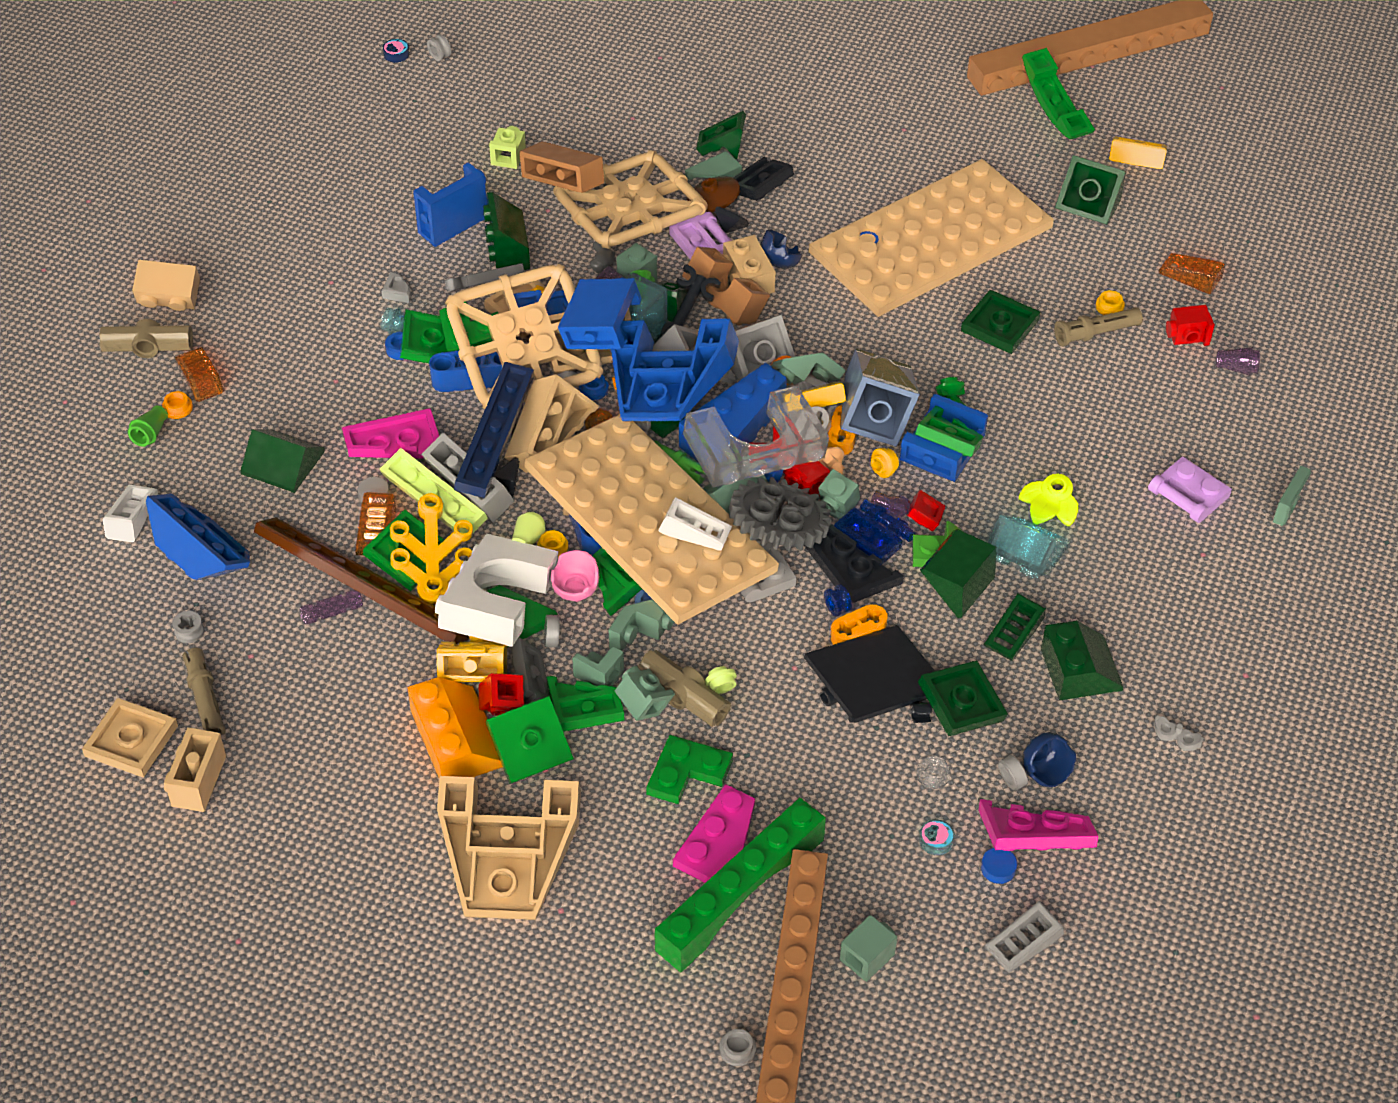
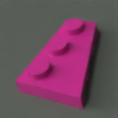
M431 408L342 427L343 438L349 457L391 458L402 448L413 458L424 459L421 454L439 437Z
M725 784L673 858V867L706 883L745 847L755 808V798Z
M980 799L978 811L995 850H1048L1054 848L1078 850L1097 847L1098 834L1089 816L1053 810H1045L1041 815L1024 811V806L1011 804L1010 809L992 807V801Z

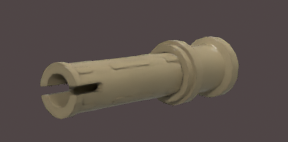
M1138 307L1093 318L1082 315L1077 320L1069 322L1057 321L1054 326V332L1058 344L1064 347L1069 345L1070 342L1077 340L1089 341L1097 334L1140 326L1143 317Z

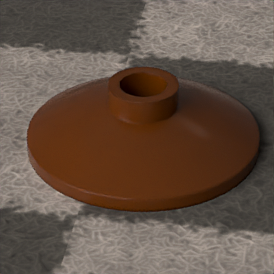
M728 176L708 178L694 187L707 202L706 212L711 213L715 212L716 207L726 208L740 194L738 181Z

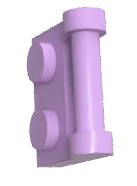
M705 212L703 215H697L669 226V235L689 259H691L697 247L715 248L723 254V243L732 241L717 224V218L711 212ZM705 230H709L720 244L717 245Z
M1183 456L1161 475H1156L1148 486L1149 491L1155 495L1161 494L1188 512L1190 518L1197 523L1202 522L1227 500L1232 490Z

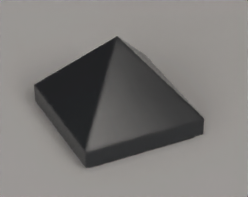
M716 207V215L725 233L748 227L749 223L745 218L724 208Z
M513 458L493 476L504 485L512 498L514 496L520 462L518 458Z

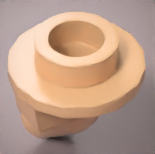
M829 447L823 450L819 455L818 461L830 471L834 469L843 474L845 467L842 465L844 458L842 448Z

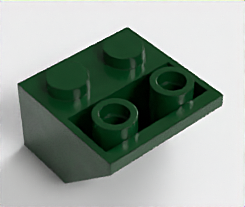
M494 192L487 193L488 204L483 205L485 222H490V224L485 226L486 243L492 242V245H488L489 262H495L496 269L523 264L524 270H529V245L523 211Z

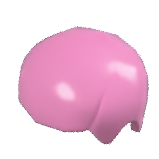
M575 549L562 553L559 556L557 565L551 570L553 590L564 600L582 601L593 595L599 584L600 576L596 559L586 551Z

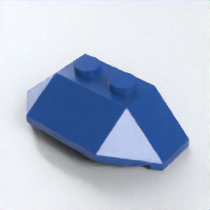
M172 493L147 496L146 506L155 545L166 554L169 560L174 561L182 568L188 577L194 580H201L203 578L221 576L249 566L250 552L210 517L190 505L181 503L179 501L180 498Z

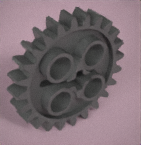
M760 477L757 483L748 480L747 486L740 484L739 489L734 490L729 505V518L734 519V526H741V534L750 533L751 541L758 538L761 539L762 546H765L768 542L772 543L773 548L776 550L779 545H784L787 551H790L791 546H795L800 551L803 550L804 545L813 548L814 542L820 544L822 538H826L832 519L829 516L831 510L825 508L826 502L818 501L819 494L810 495L808 494L810 488L801 490L798 488L797 482L788 485L786 479H783L781 483H777L773 477H770L769 482ZM787 501V505L783 507L782 512L780 514L782 505L784 504V502ZM780 514L779 521L775 526H773V522H776Z

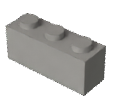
M442 433L421 455L431 468L454 488L455 480L467 453L447 435ZM494 477L485 498L459 492L485 512L487 518L492 523L514 502V499L504 485Z

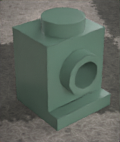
M834 469L831 470L818 488L820 501H825V508L831 510L830 515L842 523L860 500L859 485Z
M638 666L628 669L622 675V681L615 689V693L636 721L659 716L675 695L672 689L665 690L658 677L650 669L641 671Z

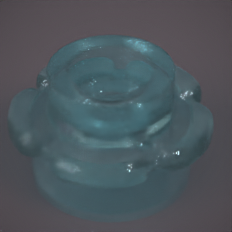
M387 308L384 312L381 330L389 332V335L395 331L400 332L403 328L404 315H401L400 308Z

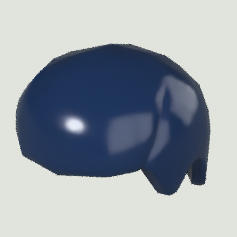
M766 230L761 247L772 266L789 269L797 265L803 256L798 251V246L790 249L787 247V237L774 230Z
M1052 732L1041 733L1034 737L1023 752V767L1027 774L1041 786L1056 787L1065 782L1073 772L1077 759L1076 753L1067 744L1068 741L1059 734Z

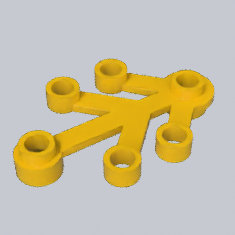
M428 493L423 495L418 501V514L425 520V545L409 533V526L406 522L395 521L390 526L391 539L403 544L426 563V573L410 562V554L403 548H397L392 551L391 566L396 570H401L418 584L417 593L422 600L429 604H436L439 595H444L447 591L451 578H455L460 572L463 561L459 557L467 556L470 558L472 550L466 547L459 548L455 553V561L440 573L439 563L462 542L471 539L473 526L467 520L456 522L454 532L438 546L437 520L443 514V501L438 495ZM426 503H434L436 505L430 507L427 506ZM461 528H465L468 530V532L463 534L460 533L458 530ZM402 529L405 532L403 534H396L394 531ZM401 556L404 557L406 560L403 562H398L395 560V558ZM429 585L439 586L435 590L428 588Z

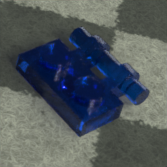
M867 499L862 502L860 510L854 507L834 524L837 529L856 541V547L869 556L874 554L882 560L881 564L885 563L902 548V539L900 537L910 542L913 539V535L916 534L915 531L908 527L907 522L901 518H894L886 512L885 507L879 503L873 504Z

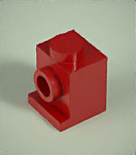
M1207 305L1172 308L1170 320L1166 322V333L1168 338H1172L1174 345L1203 342L1204 346H1209L1215 324Z
M805 450L794 457L787 458L783 462L784 479H786L787 484L792 485L797 482L798 488L801 490L810 488L808 493L810 495L819 494V486L830 473L828 468Z
M491 673L479 684V710H486L490 714L498 716L524 706L523 675Z

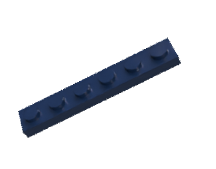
M508 362L504 363L455 480V491L485 498L533 379L534 369Z

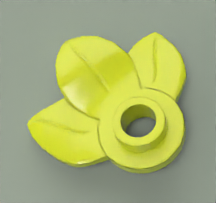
M1052 474L1046 477L1044 481L1031 482L1024 486L1020 492L1019 500L1031 504L1030 516L1034 525L1042 524L1057 516L1064 525L1069 527L1074 523L1078 514V502L1072 496L1073 484L1063 474ZM1061 485L1063 486V488L1061 490H1055L1052 488V486Z

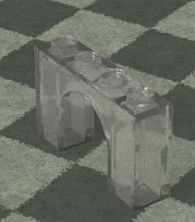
M798 385L770 392L766 413L780 437L767 444H750L734 437L728 431L715 407L686 414L683 435L713 488L721 485H730L736 481L751 477H760L766 473L781 469L786 470L796 465L816 462L825 458L829 436Z

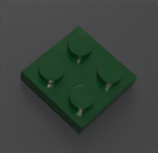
M989 290L962 322L961 332L1012 354L1037 324L1041 312L993 290Z
M977 660L923 674L918 681L948 737L1002 722L1008 715Z

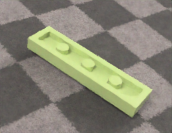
M402 448L379 469L384 477L416 502L428 493L438 495L443 501V514L439 520L453 531L456 522L467 520L472 524L474 533L488 519L485 512L455 491L454 488ZM426 503V505L430 507L436 505L434 503ZM461 528L458 530L460 533L463 534L468 532V530L465 528Z

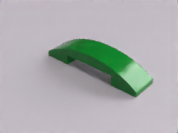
M1044 48L1023 54L1022 59L1032 89L1053 125L1070 140L1094 133L1095 129L1084 110H1077L1059 81L1056 75L1058 66L1048 49Z

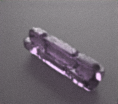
M351 590L345 592L346 596L343 597L341 594L316 601L317 605L314 606L312 603L301 606L299 608L301 619L304 624L308 625L317 622L319 617L323 620L345 613L347 608H350V610L361 608L363 606L362 596L358 591Z

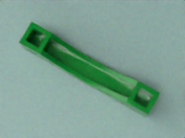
M799 797L655 928V952L680 973L685 970L707 949L727 919L754 890L771 876L791 865L793 849L812 852L824 841L826 817Z

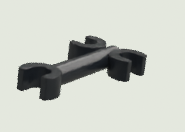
M684 265L683 271L690 274L691 278L688 281L677 278L676 284L682 289L689 290L673 321L663 326L661 336L674 324L684 325L700 292L706 301L713 302L714 295L708 293L706 288L708 286L720 288L721 282L716 278L706 279L702 275H696L693 267Z

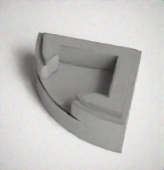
M390 272L381 291L382 298L410 303V287L401 275Z

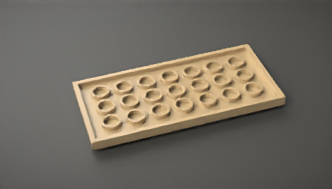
M981 159L810 243L809 253L879 317L1051 229L1054 219L985 160ZM864 231L873 232L878 236L879 241L875 244L876 238L874 235L866 233L860 236V233Z
M620 414L525 459V469L677 625L778 572L779 563L756 540L751 541L749 533L741 534V526H734V519L729 518V514L634 421H622ZM675 497L732 526L721 551L674 538L658 531ZM712 531L711 535L715 537L718 534V532Z

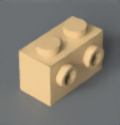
M755 235L723 243V255L733 263L729 271L730 283L734 278L752 279L769 294L775 293L776 271Z
M138 260L132 292L136 302L148 308L166 306L176 311L195 310L200 276L196 266Z
M187 727L183 740L177 748L171 769L164 781V790L168 793L172 807L205 812L226 758L220 733Z

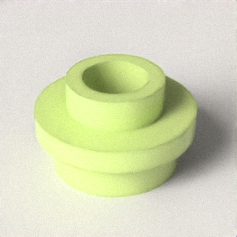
M720 666L712 669L704 681L706 686L713 691L723 694L736 686L735 679L737 675L734 669Z

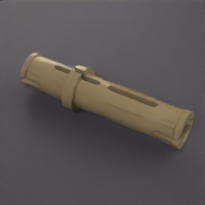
M200 648L188 649L189 657L186 652L182 655L188 674L186 681L188 688H192L203 730L218 733L220 730V734H225L226 729L213 691V675L211 671L208 672L203 650Z

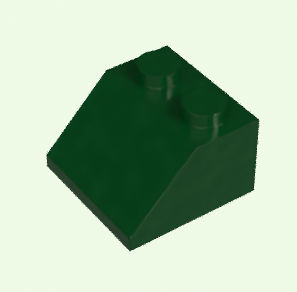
M1077 620L1045 625L1041 651L1059 701L1123 691L1121 679L1104 635Z

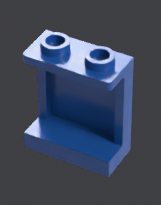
M469 162L463 165V178L432 194L423 186L413 190L418 233L434 247L484 220L483 205L488 204L485 187L486 177L480 169H476Z
M634 278L579 280L558 326L566 349H622L625 340L620 326L629 306L639 305L642 300Z
M933 394L926 415L935 406H939L944 409L942 417L952 423L953 419L957 418L968 428L985 436L988 420L987 414L952 401L949 398ZM916 430L913 434L907 432L902 439L900 460L955 482L971 457L963 456L962 453L915 435Z

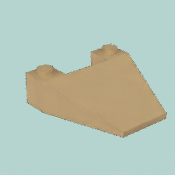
M440 776L437 812L464 916L472 918L536 920L579 826L581 801L579 781L544 780L542 817L476 815L478 785L475 777Z

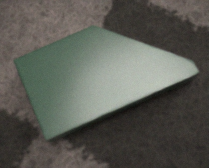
M725 151L685 169V176L689 180H693L696 177L707 179L718 176L734 177L742 172V165Z
M1304 466L1299 467L1278 503L1273 523L1280 526L1287 523L1301 497V490L1311 475V469Z

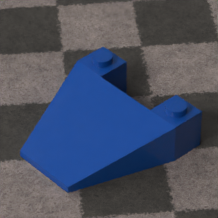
M701 319L694 351H652L654 341L645 321H623L620 329L625 340L622 349H611L621 420L681 421L734 365L739 339L731 319Z

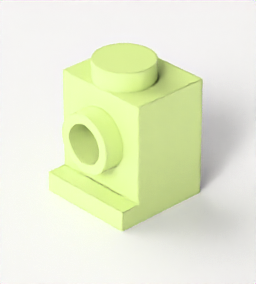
M515 126L498 128L493 141L489 143L491 165L517 169L520 163L519 151L526 148L525 131H520ZM502 151L511 152V156H504L501 153Z

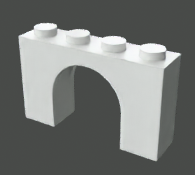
M486 534L480 544H475L468 561H463L456 578H451L445 594L439 595L435 605V613L439 614L438 628L513 647L524 629L525 602L491 594L483 589L495 585H510L546 594L552 585L551 570L558 563V551Z

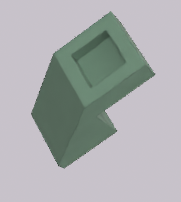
M823 352L785 358L775 361L771 365V367L787 378L788 384L803 382L811 370H813L812 374L814 377L824 382L840 380L846 371Z
M653 599L624 606L608 629L609 649L615 647L623 651L628 643H633L638 632L659 640L665 630L672 628L674 621Z

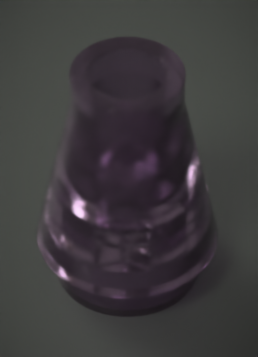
M1246 347L1217 351L1216 368H1224L1248 376L1251 373L1258 374L1260 350Z

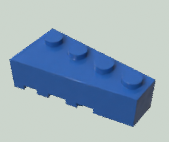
M764 363L680 421L679 448L698 463L708 466L709 471L716 477H720L727 472V468L731 463L735 464L741 457V452L747 444L757 438L758 431L763 426L766 427L772 420V414L775 409L783 405L781 395L786 394L787 378L769 364Z

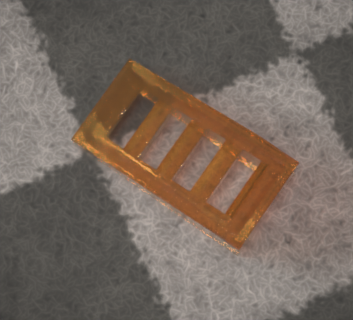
M1171 253L1159 269V274L1211 294L1223 277L1225 263ZM1174 263V264L1178 265L1177 268H1176V267H1171L1172 264Z
M203 347L175 357L176 363L197 402L223 393L224 389L219 374Z
M364 493L355 549L356 555L364 556L363 549L370 543L365 542L366 539L373 540L381 532L368 529L384 530L395 519L396 503L393 494Z

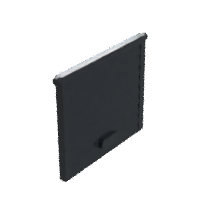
M898 625L805 653L804 656L810 667L847 713L850 723L866 720L911 705L912 703L926 700L927 698L918 681L923 674L935 672Z

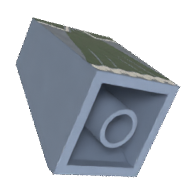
M856 348L845 373L844 390L846 401L842 402L840 428L897 447L920 395L912 368L909 365Z

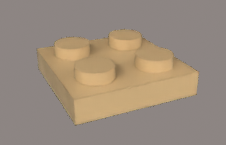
M117 698L82 750L85 757L144 778L178 727V724L174 717Z

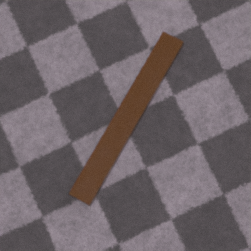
M275 517L256 522L254 533L446 642H456V644L470 640L468 635L438 628L439 614L435 613V606L279 518Z

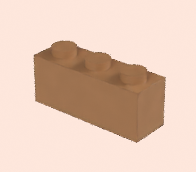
M543 141L519 151L521 172L524 178L579 193H584L604 183L602 156Z

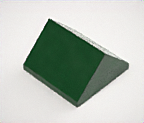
M1073 155L1055 209L1108 225L1121 202L1126 171Z
M252 429L240 470L241 475L295 493L321 458L325 448L272 429Z
M959 529L953 530L920 569L957 618H962L995 578L996 546Z

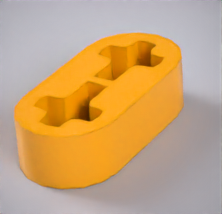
M840 405L833 412L831 428L828 432L827 448L840 447L844 451V455H847L854 448L857 434L840 428L842 405ZM840 435L845 436L843 442H838Z
M870 604L837 618L831 625L830 640L832 644L886 629V610L881 606Z

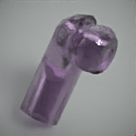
M875 491L870 502L871 506L899 518L908 514L911 508L910 501L906 497H890L878 491Z

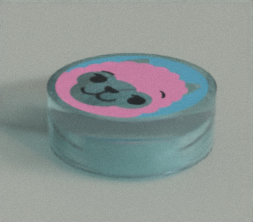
M930 820L920 830V846L931 855H944L953 847L955 832L952 826L945 821Z

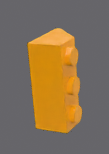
M437 677L407 687L411 713L438 778L440 776L475 777L503 767L485 722L487 717L484 710H479V699L473 686Z

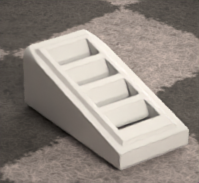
M128 485L103 518L105 536L108 539L134 542L148 516L147 496L158 495V490L150 487Z
M675 497L658 531L674 538L721 551L732 526ZM712 531L718 532L716 537L711 535Z

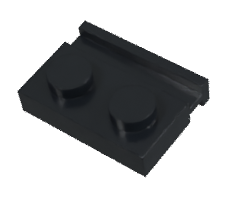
M763 157L735 176L734 179L740 185V196L758 201L792 177L794 171L793 166L774 159L768 161L767 157Z

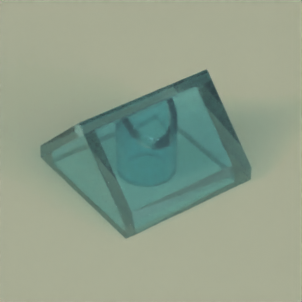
M633 272L627 273V278L635 279L642 298L639 305L629 306L632 321H645L655 344L662 337L661 330L667 323V288Z

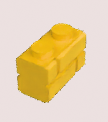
M441 642L437 648V677L455 682H482L491 673L507 674V645L495 642H460L459 644H456V642Z

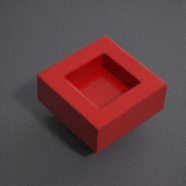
M919 490L913 497L907 516L933 532L939 526L946 506L924 491Z

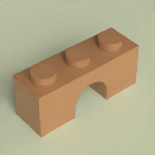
M697 247L688 265L695 269L696 275H702L706 279L716 278L721 282L720 288L715 286H708L706 288L708 293L714 295L713 302L708 301V303L727 314L726 318H730L731 322L736 325L756 322L770 294L752 279L734 278L729 286L728 274L733 263L715 248ZM684 272L682 275L687 281L691 278L688 273Z

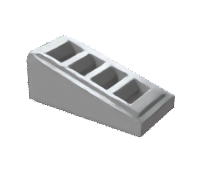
M1039 901L986 943L985 948L1009 974L1062 937L1064 929L1058 920ZM1038 921L1046 929L1043 934L1033 925L1035 922ZM1026 928L1036 938L1033 942L1022 932ZM1016 936L1025 948L1021 951L1011 938ZM1005 943L1015 956L1010 960L999 946Z

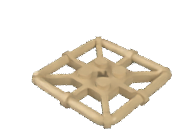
M652 150L611 165L603 164L604 182L607 186L602 189H590L584 193L557 186L553 189L554 195L571 214L572 220L577 225H581L597 243L602 245V248L607 249L650 233L654 235L661 233L663 228L696 217L697 215H703L708 206L703 197L687 182V177L682 172H677L662 156ZM643 165L637 176L629 177L627 180L620 182L614 176L615 174ZM656 165L669 180L652 186L648 179ZM681 190L691 201L668 199L663 196ZM574 201L596 203L598 206L585 210ZM663 211L674 212L661 218L652 216ZM608 216L612 223L607 231L602 232L593 221ZM638 220L644 223L620 232L622 227Z
M558 263L557 266H543L509 277L507 274L501 275L498 280L467 288L448 296L445 304L447 305V315L460 349L458 355L460 360L465 363L475 394L480 403L483 404V409L487 406L495 384L488 394L476 358L494 352L498 353L502 367L505 362L534 369V380L544 378L539 365L554 360H559L582 372L562 378L573 387L587 384L601 377L603 369L598 349H585L590 362H586L561 350L555 335L560 333L558 329L560 322L551 324L545 308L559 281L568 304L572 298L575 287L570 275L565 270V266ZM551 277L537 303L518 308L511 288ZM502 291L509 311L491 316L464 302ZM459 313L488 326L493 341L475 347L471 346ZM520 332L531 334L528 344H524L522 340L517 341L516 337L520 335ZM531 388L528 389L523 403L526 402V399Z

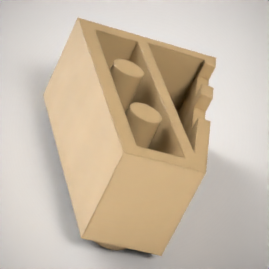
M557 374L534 380L504 458L508 461L518 458V461H520L519 468L529 473L525 469L526 458L571 438L576 431H579L584 426L583 422L590 413L595 412L599 405Z

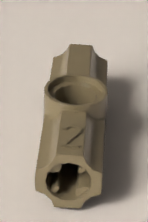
M142 319L135 326L101 327L99 333L102 352L133 351L134 354L141 358H152L156 356L158 351L193 349L192 326L189 325L160 326L159 323L152 319Z
M649 650L638 665L641 671L650 669L658 677L665 690H673L675 695L669 702L672 707L679 710L688 709L711 727L715 725L718 727L731 710V703L706 686L703 677L698 671L689 666L682 669L657 650Z

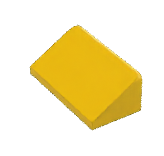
M1115 136L1113 137L1109 160L1162 169L1167 146L1165 144Z
M840 381L781 395L787 415L804 412L814 406L825 407L846 401L844 385Z

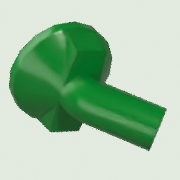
M958 377L941 379L940 385L935 387L937 394L965 405L959 398V396L965 394V383L958 381Z

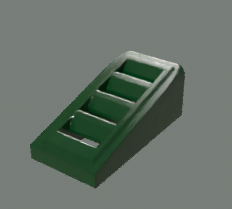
M1017 593L985 641L984 646L1013 661L1045 618L1046 608ZM1019 612L1030 618V621L1028 622L1017 616V613ZM1011 621H1014L1015 623L1025 627L1024 630L1022 631L1017 627L1011 625ZM1006 629L1011 633L1019 636L1018 639L1016 640L1008 636L1007 634L1003 633L1004 630ZM1000 638L1013 645L1011 650L996 642L997 639Z

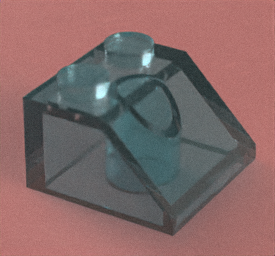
M1000 515L988 541L989 544L996 546V561L1005 565H1009L1010 562L1022 566L1020 572L1033 578H1038L1039 575H1049L1071 542V540L1016 515Z

